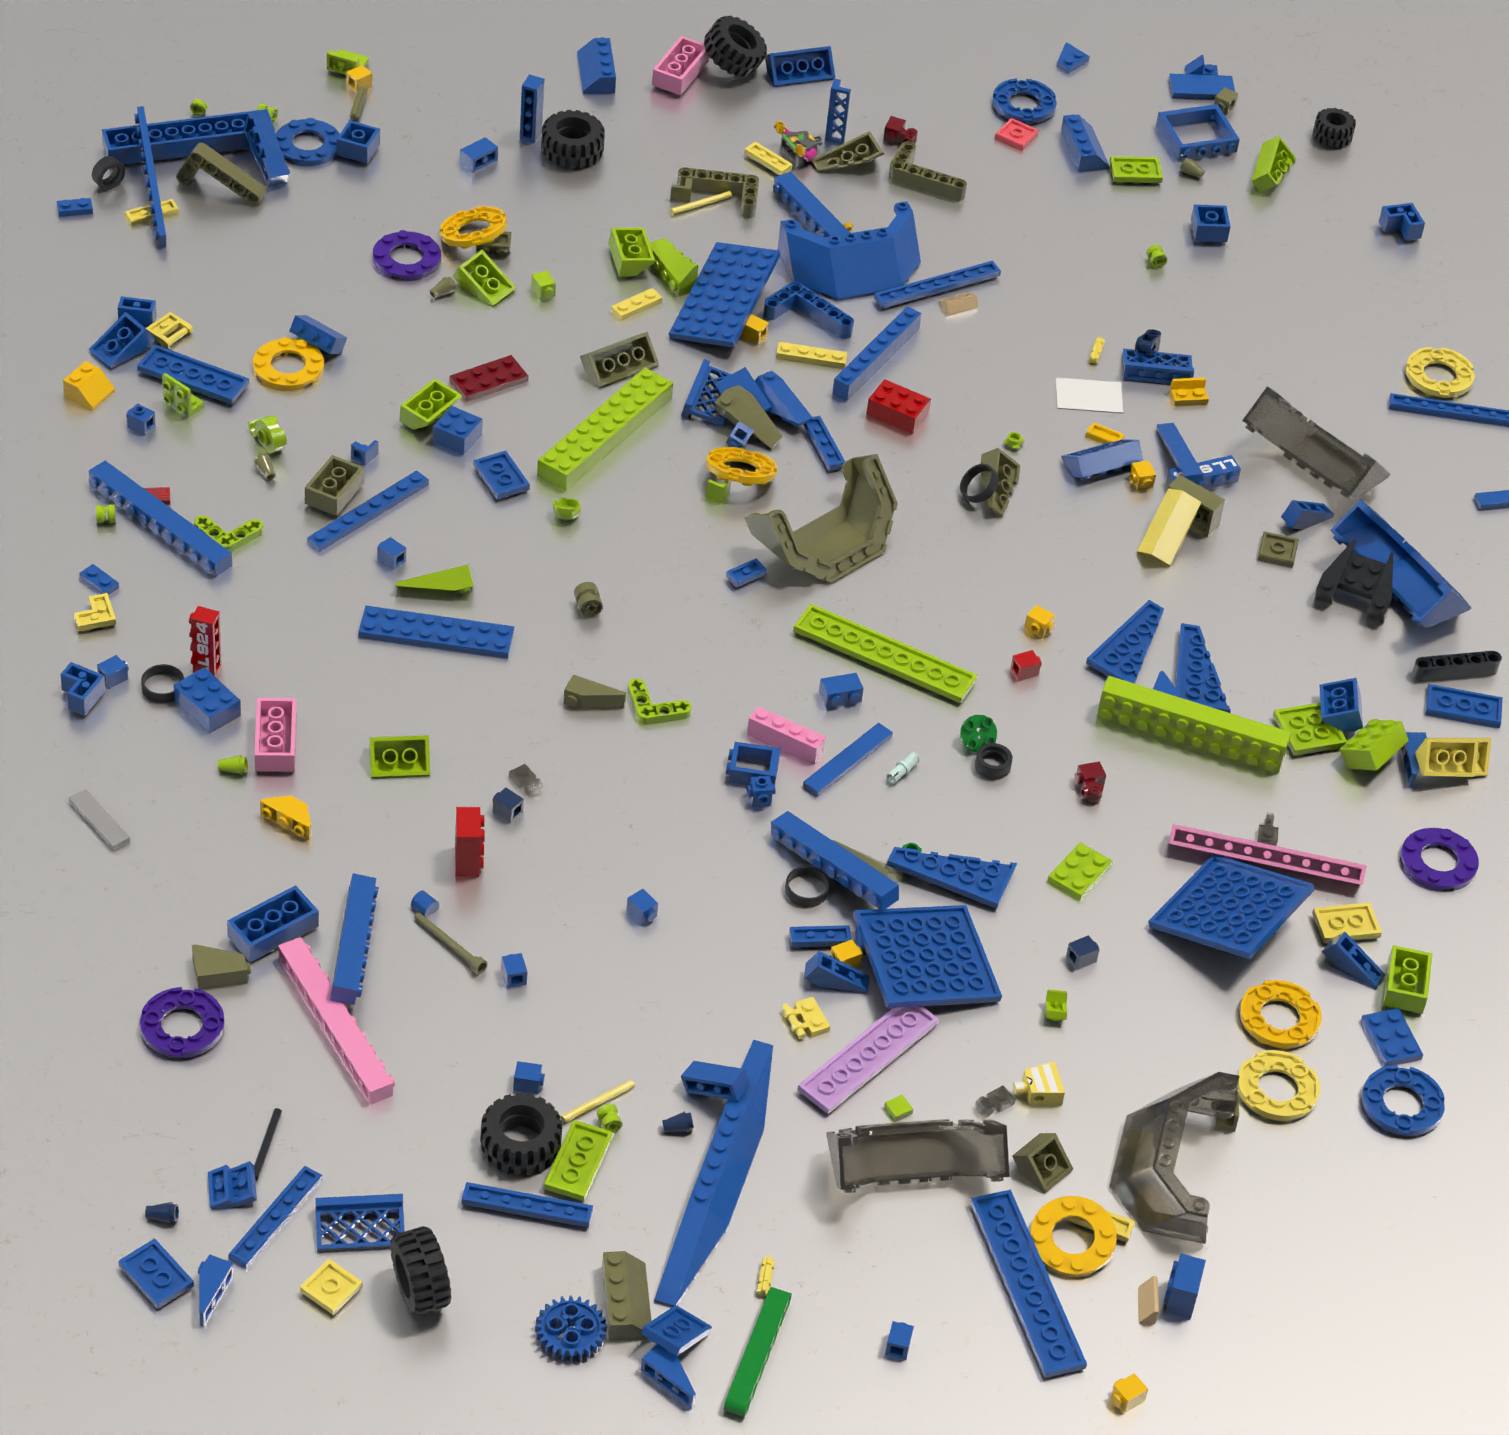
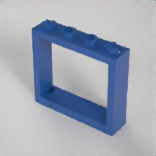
M1218 104L1158 112L1156 126L1178 161L1185 160L1186 158L1193 159L1235 153L1238 150L1240 139ZM1214 121L1225 138L1182 144L1173 127Z

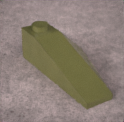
M740 385L726 389L714 402L716 411L735 425L740 421L753 429L752 437L770 450L781 440V433L753 394Z

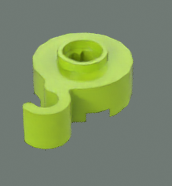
M269 415L248 422L251 434L254 437L258 436L261 445L268 453L272 454L285 448L284 445L287 444L284 428L280 429L276 423L279 421L277 417Z

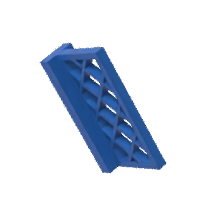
M1123 348V380L1171 384L1172 379L1194 377L1192 355L1155 352L1151 356L1147 352H1137L1134 349Z
M704 359L685 402L681 416L688 418L689 414L723 426L725 417L720 415L721 419L713 416V414L718 413L714 403L718 398L714 399L711 394L717 393L720 397L721 394L716 388L715 383L731 374L709 366L711 361ZM710 373L717 375L719 378L713 379ZM711 384L714 389L708 390L706 385ZM707 395L709 400L703 401L701 397ZM713 404L715 409L709 410L707 405ZM702 407L704 411L701 412L696 410L695 408Z
M403 1194L315 1198L317 1252L390 1248V1239L386 1236L392 1230H395L397 1233L405 1231ZM389 1212H399V1218L394 1223L385 1217ZM368 1213H374L378 1217L372 1225L364 1219ZM346 1214H352L357 1218L350 1226L342 1220ZM330 1215L335 1220L327 1227L321 1222L320 1216ZM381 1220L390 1226L383 1234L375 1228ZM359 1222L368 1227L362 1235L353 1229ZM337 1223L346 1228L340 1236L331 1230ZM370 1231L379 1236L375 1242H369L364 1237ZM351 1232L358 1239L354 1243H347L343 1238ZM327 1233L336 1239L332 1244L322 1245L321 1239Z

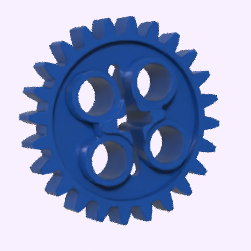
M572 1295L569 1296L568 1301H565L564 1297L561 1296L559 1303L553 1299L552 1306L545 1304V1310H540L539 1317H536V1340H540V1347L546 1346L545 1353L553 1351V1358L558 1354L561 1355V1361L566 1356L569 1357L570 1362L576 1356L579 1361H582V1355L590 1358L591 1351L597 1353L598 1347H603V1340H606L607 1325L606 1317H602L603 1311H596L597 1304L589 1306V1299L584 1303L581 1302L580 1296L576 1301H573Z

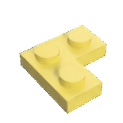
M108 593L89 596L91 610L74 613L78 631L116 625V618Z

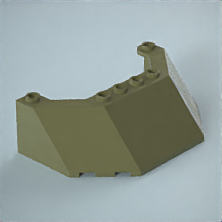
M878 454L853 457L844 462L842 473L846 484L840 506L795 531H792L786 514L782 510H773L766 514L752 513L745 517L751 534L787 565L828 583L834 582L886 551L887 545L885 543L887 536L891 532L892 517L897 509L898 502Z

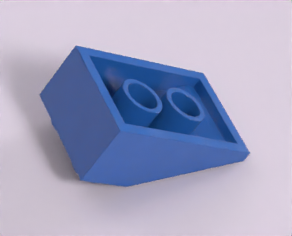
M125 312L88 350L111 369L142 354L155 339L144 326Z

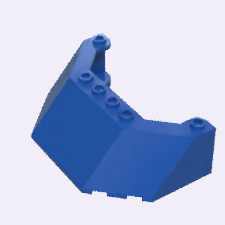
M905 201L894 205L896 217L888 227L822 237L803 230L800 224L793 219L780 221L777 250H780V259L792 282H799L810 288L814 293L820 295L823 293L827 294L835 301L872 296L877 292L904 285L911 278L916 267L918 268L921 264L914 214L909 203Z
M1362 499L1330 530L1335 535L1333 539L1339 545L1343 543L1348 546L1353 539L1356 540L1354 552L1387 563L1390 553H1394L1392 597L1399 602L1401 600L1404 603L1402 607L1409 614L1413 615L1411 619L1418 626L1422 624L1428 628L1467 612L1472 608L1463 596L1407 541L1403 543L1404 537Z

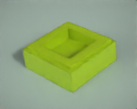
M903 1095L888 1100L884 1104V1107L895 1121L913 1114L914 1109Z

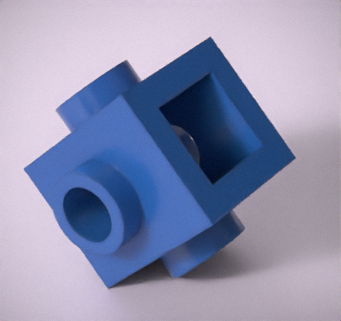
M770 776L751 777L750 785H747V796L750 797L752 807L771 806L772 795H775L776 789L775 784L771 783Z

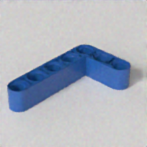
M791 282L765 299L763 315L768 320H775L795 307L841 338L847 339L853 334L854 319L799 282Z

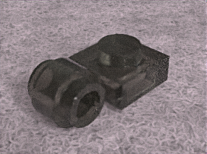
M526 764L509 771V778L519 788L524 787L528 795H535L543 789L542 781L539 778L536 779V775Z
M1002 1085L989 1092L986 1098L984 1096L980 1097L975 1102V1105L981 1115L988 1117L994 1113L995 1109L1000 1113L1013 1106L1016 1098Z

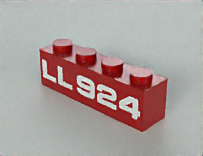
M197 606L195 612H192L189 617V624H191L189 637L192 638L190 645L192 657L190 663L193 665V673L205 667L216 677L222 666L220 611Z

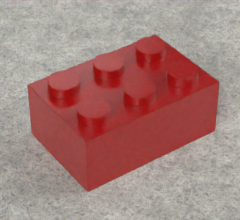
M884 379L868 398L866 415L914 434L929 415L931 398Z
M456 807L455 877H479L480 869H484V857L480 856H484L483 842H485V830L481 827H484L485 819L484 815H481L480 807Z

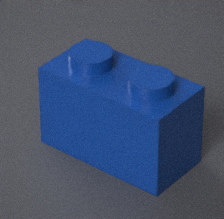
M486 137L460 149V164L472 173L498 160V146Z
M121 296L117 307L118 319L127 312L144 327H148L156 321V300Z
M857 673L821 678L819 694L825 707L828 708L862 702L864 688Z

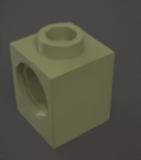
M1224 87L1215 97L1214 104H1218L1223 114L1228 115L1236 106L1238 93Z

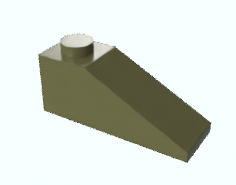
M576 675L571 677L564 689L563 703L581 709L625 707L626 692Z

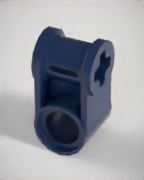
M1154 329L1147 330L1137 338L1135 351L1147 352L1152 356L1159 350L1161 332Z

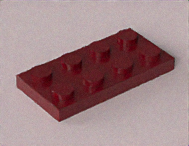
M509 355L450 375L449 381L462 395L463 399L468 402L527 382L529 376L515 358Z

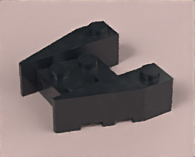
M1353 539L1322 574L1316 588L1315 598L1332 604L1338 589L1371 600L1367 617L1384 623L1392 601L1394 553H1390L1387 563L1355 553L1356 540Z

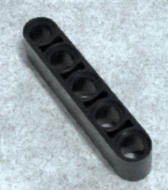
M1481 651L1419 657L1415 661L1412 677L1416 681L1425 682L1495 675L1498 672L1502 656L1496 651Z

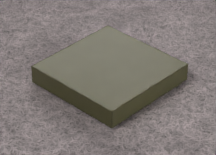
M1264 531L1257 560L1293 568L1299 539Z

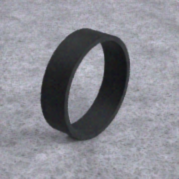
M977 464L970 468L962 477L960 491L972 503L983 502L997 489L999 476L988 464ZM991 471V480L988 486L979 494L968 496L967 489L972 479L981 472Z
M167 664L148 668L141 677L144 696L157 703L174 701V691L155 693L150 691L144 684L150 677L158 674H170L181 681L184 679L183 673L178 668Z
M802 866L793 869L788 874L785 893L788 899L796 905L815 907L827 899L830 882L827 875L820 869ZM799 876H812L819 879L825 885L826 890L820 896L806 898L795 894L790 889L789 883Z

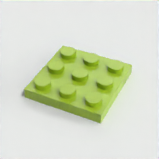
M1320 703L1277 709L1273 712V717L1279 728L1291 732L1288 746L1294 756L1342 748L1347 742L1341 730L1322 721Z

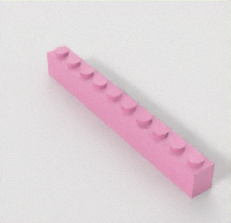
M1172 824L1168 842L1173 845L1363 885L1367 867L1364 864Z
M301 937L278 945L280 962L368 1103L371 1105L393 1096V1087L395 1086L393 1077L385 1071L383 1061L378 1060L374 1047L368 1044L364 1031L359 1030L357 1027V1021L353 1015L350 1016L346 1003L330 1000L332 986L326 972L323 973L319 960L312 956L310 946L305 944Z

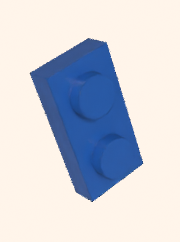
M91 198L56 201L59 217L93 214Z
M757 558L726 571V577L736 588L767 574V568Z
M94 564L79 573V578L100 594L108 593L109 595L119 588V582Z

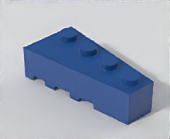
M267 109L248 113L244 133L267 186L271 187L287 183L290 170L285 163Z

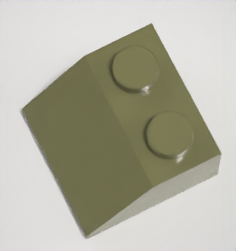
M1039 1133L1012 1155L1020 1173L1043 1192L1049 1190L1073 1170L1056 1133Z

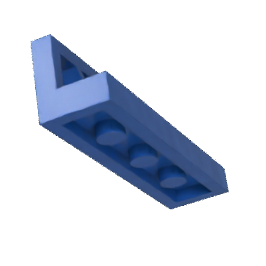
M834 79L830 91L825 141L844 144L851 89L840 87L841 80ZM839 93L846 94V98L841 100ZM841 105L845 111L840 113L838 106ZM838 118L843 122L840 126L836 124V119ZM838 131L841 138L833 137L834 133Z

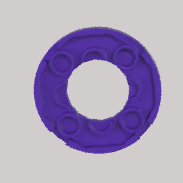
M400 230L399 232L384 235L376 242L373 248V263L377 270L387 277L392 278V276H395L403 281L419 280L432 275L438 269V265L441 263V249L430 236ZM408 245L411 248H419L424 256L414 264H401L393 260L390 254L396 247Z
M1424 828L1417 830L1405 839L1400 852V859H1402L1404 865L1403 869L1407 875L1418 884L1437 891L1452 888L1455 891L1466 887L1475 878L1479 867V858L1471 843L1450 829ZM1442 845L1443 848L1447 847L1458 857V865L1449 871L1432 869L1421 858L1422 850L1427 846L1436 847Z
M176 987L156 994L145 1004L140 1018V1032L146 1044L159 1054L174 1058L195 1057L208 1051L219 1041L224 1031V1012L221 1005L212 995L196 988L193 991L182 990V987ZM176 1009L193 1010L203 1020L200 1031L194 1036H188V1038L180 1036L171 1037L164 1032L161 1023L169 1012Z

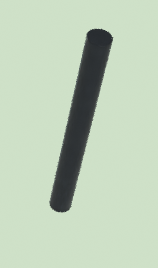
M275 1108L254 1164L255 1181L259 1179L282 1114V1110L279 1108Z

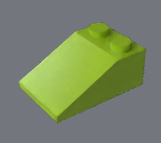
M483 250L459 266L452 276L464 290L492 307L516 289L515 285Z

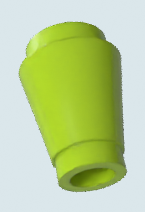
M242 755L218 760V771L242 775V773L248 770L247 757H242Z

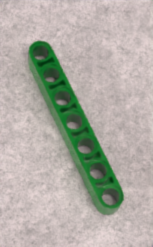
M770 1287L726 1397L724 1411L746 1417L788 1310L792 1293Z

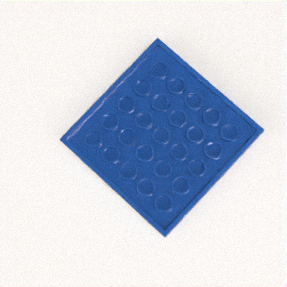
M1213 854L1155 913L1148 923L1150 928L1251 959L1314 892V884Z
M966 905L890 908L883 911L879 909L854 911L855 923L887 1008L1001 1001V991Z

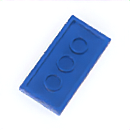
M1169 74L1173 98L1215 99L1224 87L1235 92L1232 76Z
M1428 684L1425 715L1500 728L1503 697Z

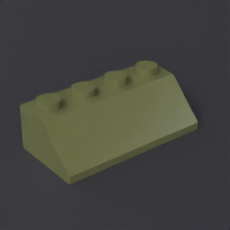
M648 331L580 356L585 373L598 387L636 374L644 368L649 369L659 365Z
M626 1251L603 1252L602 1276L609 1341L648 1339L641 1334L643 1326L651 1322L645 1262Z

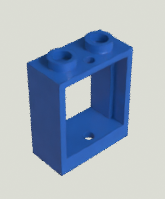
M735 742L734 748L729 750L728 760L731 763H727L726 774L729 775L728 783L750 785L751 777L770 776L771 783L775 784L781 748ZM737 757L770 762L769 772L736 767Z

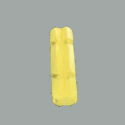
M1097 337L1095 339L1089 356L1090 363H1098L1105 342L1104 338Z
M770 1256L762 1259V1267L757 1285V1293L760 1296L767 1295L770 1289L775 1260Z

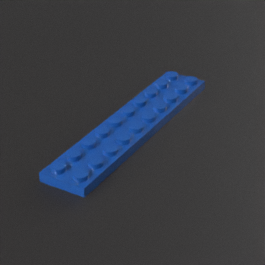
M1011 1189L971 1198L970 1205L1044 1377L1048 1378L1086 1369L1087 1362Z

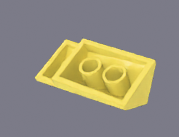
M1168 488L1137 552L1170 566L1177 551L1181 548L1201 502L1182 490Z
M1426 738L1415 752L1422 775L1488 776L1492 738Z

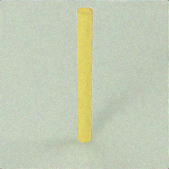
M728 191L672 208L671 214L675 215L731 198L732 193Z
M629 1080L561 1115L562 1122L566 1123L634 1088V1082Z

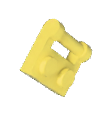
M169 312L146 328L154 339L166 349L170 348L172 343L184 335H189L193 332V327L188 322L172 312ZM178 328H181L179 331H177L175 334H173V335L170 336L169 338L166 337V336H168L169 334H171L172 332H174L175 330H177Z

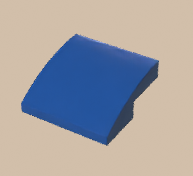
M250 1161L234 1168H230L226 1164L208 1172L211 1209L232 1208L257 1201L254 1165Z

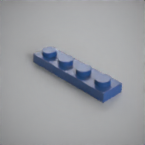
M815 416L813 421L803 424L828 471L842 468L845 460L821 416Z

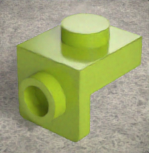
M1047 990L1045 1002L1046 1018L1053 1021L1067 1019V991Z

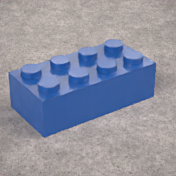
M295 885L227 920V936L248 961L252 962L277 949L278 945L294 940L319 927V910Z

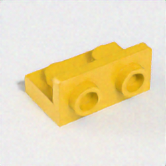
M1206 378L1172 379L1170 395L1174 406L1208 404L1209 398L1205 389Z

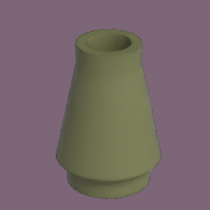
M1186 158L1180 166L1183 173L1199 179L1205 173V170L1192 159Z
M444 277L437 285L430 289V294L436 299L437 297L452 293L456 289V284L451 277Z
M265 453L257 455L253 460L254 467L267 481L274 479L276 474L274 473L270 456H267Z

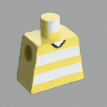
M1055 1062L1025 1069L1022 1082L1013 1083L1014 1094H1025L1030 1105L1060 1106L1063 1104L1065 1091Z

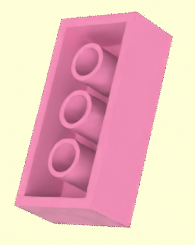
M681 36L654 67L652 85L681 95L709 62L708 52L705 51L704 44Z
M257 698L255 771L295 772L296 698Z

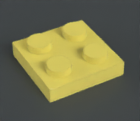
M328 1259L300 1286V1292L334 1315L363 1287V1282L331 1259Z

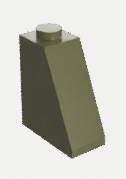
M196 944L192 945V960L198 989L248 983L247 975L251 974L250 962L245 961L244 954Z

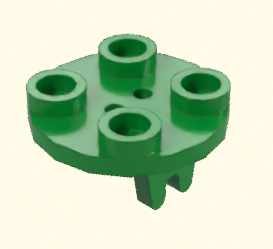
M977 714L968 717L960 728L962 744L968 750L977 752L985 744L996 743L997 728L992 718Z

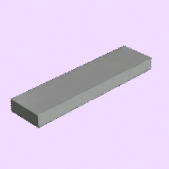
M86 789L69 797V803L113 851L130 842V836Z

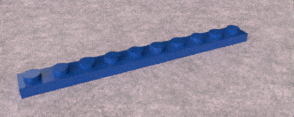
M144 106L137 107V114H134L135 124H138V127H136L137 137H141L139 139V149H143L141 161L145 162V165H143L144 175H147L145 184L146 188L150 189V191H147L148 201H152L150 213L154 214V217H152V225L156 227L154 236L155 240L159 241V247H166V231Z

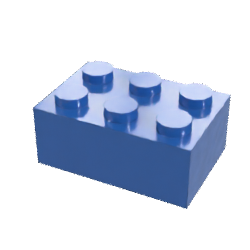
M205 667L173 685L174 701L208 733L216 731L241 716L240 699Z

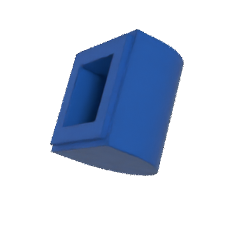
M422 890L413 897L411 908L417 913L428 917L439 909V902Z

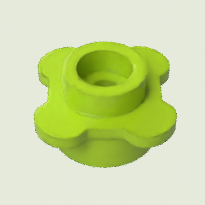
M1011 432L1008 434V438L1004 439V444L1009 445L1013 449H1019L1025 440L1021 434Z

